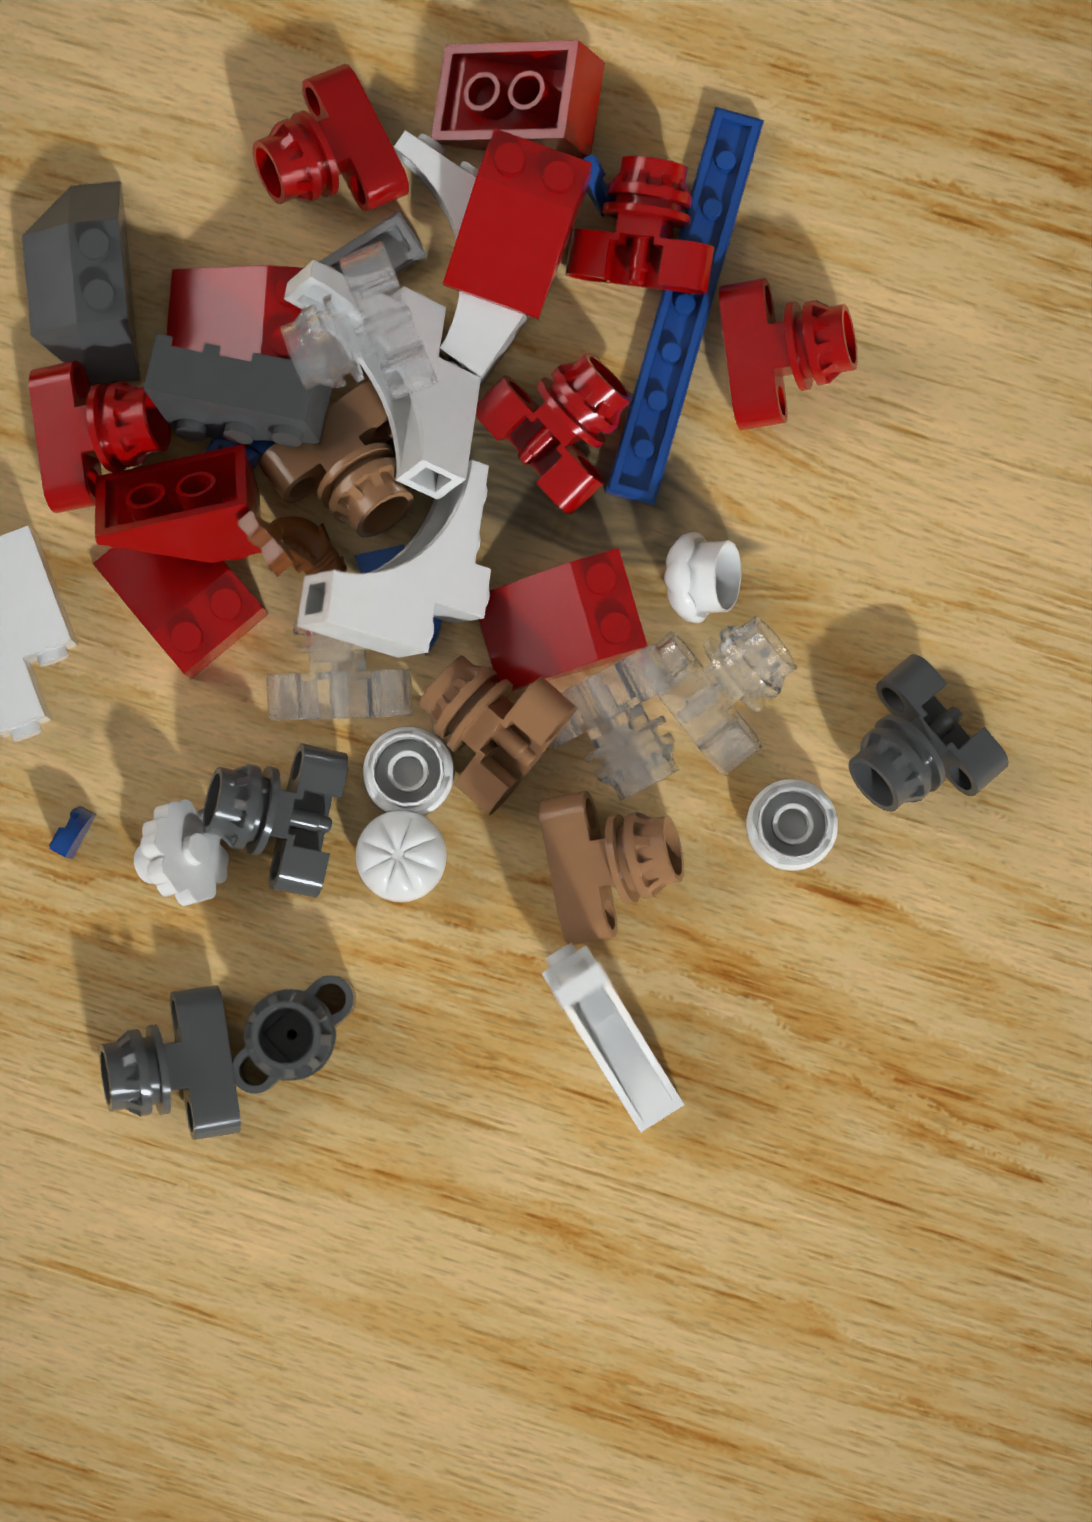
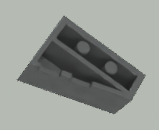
M156 333L143 389L177 436L193 442H200L205 440V438H224L237 444H251L253 440L274 441L286 447H298L302 443L320 444L332 389L317 365L258 353L252 354L250 362L220 356L221 346L205 343L203 352L172 346V336Z

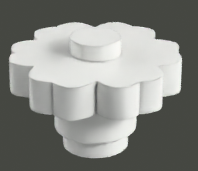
M188 799L170 802L155 808L154 820L143 824L141 844L134 854V866L139 877L148 884H155L162 896L169 897L175 895L178 903L182 906L214 898L216 895V885L224 883L227 879L226 867L229 863L227 851L219 845L222 838L217 835L204 833L203 831L204 809L196 811L192 802Z

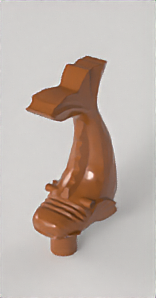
M251 510L237 522L239 527L247 534L248 541L260 548L269 569L274 571L277 577L289 566H294L298 573L304 571L307 576L331 570L347 572L344 557L340 556L332 545L324 523L317 526L311 520L297 516L281 517L269 523Z

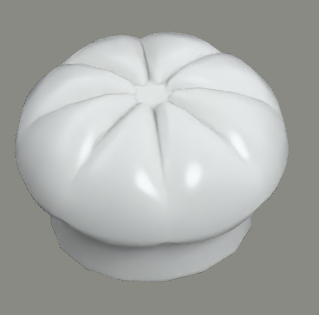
M698 532L683 534L669 550L666 558L667 570L665 571L664 581L668 588L667 598L674 611L685 621L697 624L703 622L709 613H722L732 610L737 602L740 591L741 561L736 545L730 540L707 541Z
M404 726L385 732L374 741L364 759L363 781L366 791L372 801L385 812L409 810L426 815L434 811L445 801L454 782V762L448 747L437 735L420 727Z
M784 779L766 786L756 795L747 813L746 831L753 850L763 861L778 869L797 871L812 867L827 856L837 838L838 817L831 799L818 786L805 780Z
M395 810L379 815L365 827L357 842L355 860L360 878L375 895L393 902H409L423 897L438 884L445 870L447 851L443 836L432 821L417 812Z

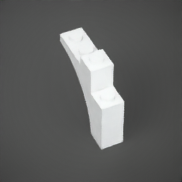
M405 130L395 144L394 150L402 165L412 171L436 198L447 216L457 239L478 169L465 161H462L459 166L443 156L445 149L434 139L423 133L416 138ZM459 292L453 322L444 342L440 346L441 358L454 362L462 369L481 377L480 384L483 386L530 317Z
M312 260L287 282L284 300L304 310L330 330L348 348L368 375L381 399L391 427L396 453L395 480L439 500L466 480L481 377L462 369L454 362L446 361L439 357L446 307L427 298L422 293L413 291L405 286L389 297L374 287L366 286L338 272L329 265Z
M474 460L469 461L466 480L439 500L434 498L432 507L414 538L392 560L379 568L365 574L343 573L331 570L304 576L297 627L399 658L428 653L429 644L434 633L433 617L452 624L483 619L490 597L489 581L491 569L475 564L481 542L479 532L483 505L487 498L486 483L489 466Z
M29 526L0 536V736L4 738L12 736L13 742H17L41 733L42 728L40 724L52 720L31 663L38 661L40 667L60 662L69 657L67 649L78 646L38 535Z
M571 942L545 958L550 968L542 972V975L639 1131L646 1130L684 1106L680 1096L621 1002L599 962H596L588 947L584 946L577 951Z

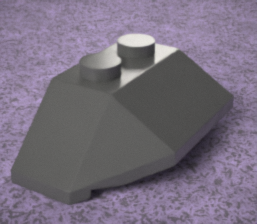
M114 181L70 186L22 235L31 336L63 363L74 360L79 361L85 370L90 385L139 381L141 379L122 182Z

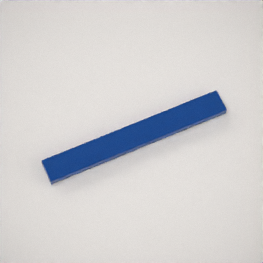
M715 107L691 190V208L685 211V214L691 216L690 226L681 227L677 239L704 243L714 247L707 294H690L663 290L606 488V494L652 507L655 506L764 122L762 119Z

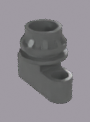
M916 654L908 656L876 684V691L880 700L892 715H885L877 721L875 727L864 735L861 741L860 752L849 761V771L858 789L871 803L888 812L895 811L903 803L921 801L929 792L937 790L945 782V778L961 793L967 796H975L1004 771L1009 764L1004 749L985 727L970 738L958 724L962 719L960 709L950 707L946 710L934 695L946 686L947 683L927 660Z
M301 743L293 759L287 791L280 790V772L276 767L267 766L263 772L258 765L249 763L234 770L218 767L211 778L205 799L202 821L204 833L220 836L233 849L241 850L246 846L249 854L257 856L263 852L269 837L276 838L269 872L270 889L317 898L324 883L330 853L321 852L325 833L329 832L332 827V819L328 817L332 797L342 798L348 770L347 753Z
M324 976L316 980L305 991L296 989L279 990L261 999L254 1006L246 1021L244 1033L246 1047L237 1054L232 1063L235 1084L247 1093L256 1094L273 1088L280 1080H301L318 1072L333 1053L336 1043V1028L355 1008L356 992L351 983L339 976ZM328 984L340 986L346 996L344 1007L336 1014H331L326 1005L318 999L320 990ZM292 1030H295L297 1033L295 1039L291 1036ZM250 1057L262 1072L269 1075L263 1084H253L244 1076L243 1066L247 1058Z
M218 985L170 993L171 1016L175 1036L174 1043L163 1044L160 1030L156 1024L147 1025L146 1037H142L139 1029L127 1030L116 1042L100 1044L101 1078L106 1103L110 1112L126 1109L138 1116L151 1115L152 1105H156L160 1115L169 1114L171 1109V1092L183 1090L188 1127L193 1140L240 1133V1110L223 1000Z

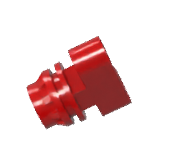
M348 64L340 65L303 80L302 92L310 113L304 110L294 113L291 119L277 122L267 137L253 143V158L258 175L265 190L277 204H283L293 199L310 203L321 196L327 198L335 195L339 189L340 174H342L357 205L365 212L406 196L409 193V183L404 167L358 77Z
M622 157L620 172L608 184L607 195L615 199V202L604 203L602 209L603 214L617 219L616 231L572 229L565 275L591 282L690 294H707L714 247L699 242L671 239L673 228L688 227L691 222V216L681 212L682 209L691 208L692 196L685 184L688 167L674 161L654 157Z
M766 278L719 287V306L734 417L740 430L787 422L788 412L783 376L793 374L798 388L801 391L812 388L813 378L818 386L830 384L841 373L857 369L856 336L851 314L846 304L828 306L818 300L804 302L801 309L797 301L788 302L785 305L784 321L776 322L773 296Z
M585 352L573 363L559 365L551 373L553 381L544 377L537 383V388L545 400L543 405L539 406L516 381L504 375L477 402L475 415L497 441L508 439L519 451L518 458L525 465H531L541 475L536 484L560 509L570 515L605 483L600 472L575 445L582 439L589 445L600 448L606 442L603 432L611 434L618 427L621 411L632 401L630 393L617 376L598 358L588 352Z
M77 360L31 370L28 384L42 487L45 500L52 512L62 513L95 506L96 476L102 475L101 464L109 472H120L126 470L127 467L143 465L151 454L168 449L171 440V427L143 389L144 386L135 387L127 382H118L110 385L106 383L98 384L90 389L89 379L85 370Z

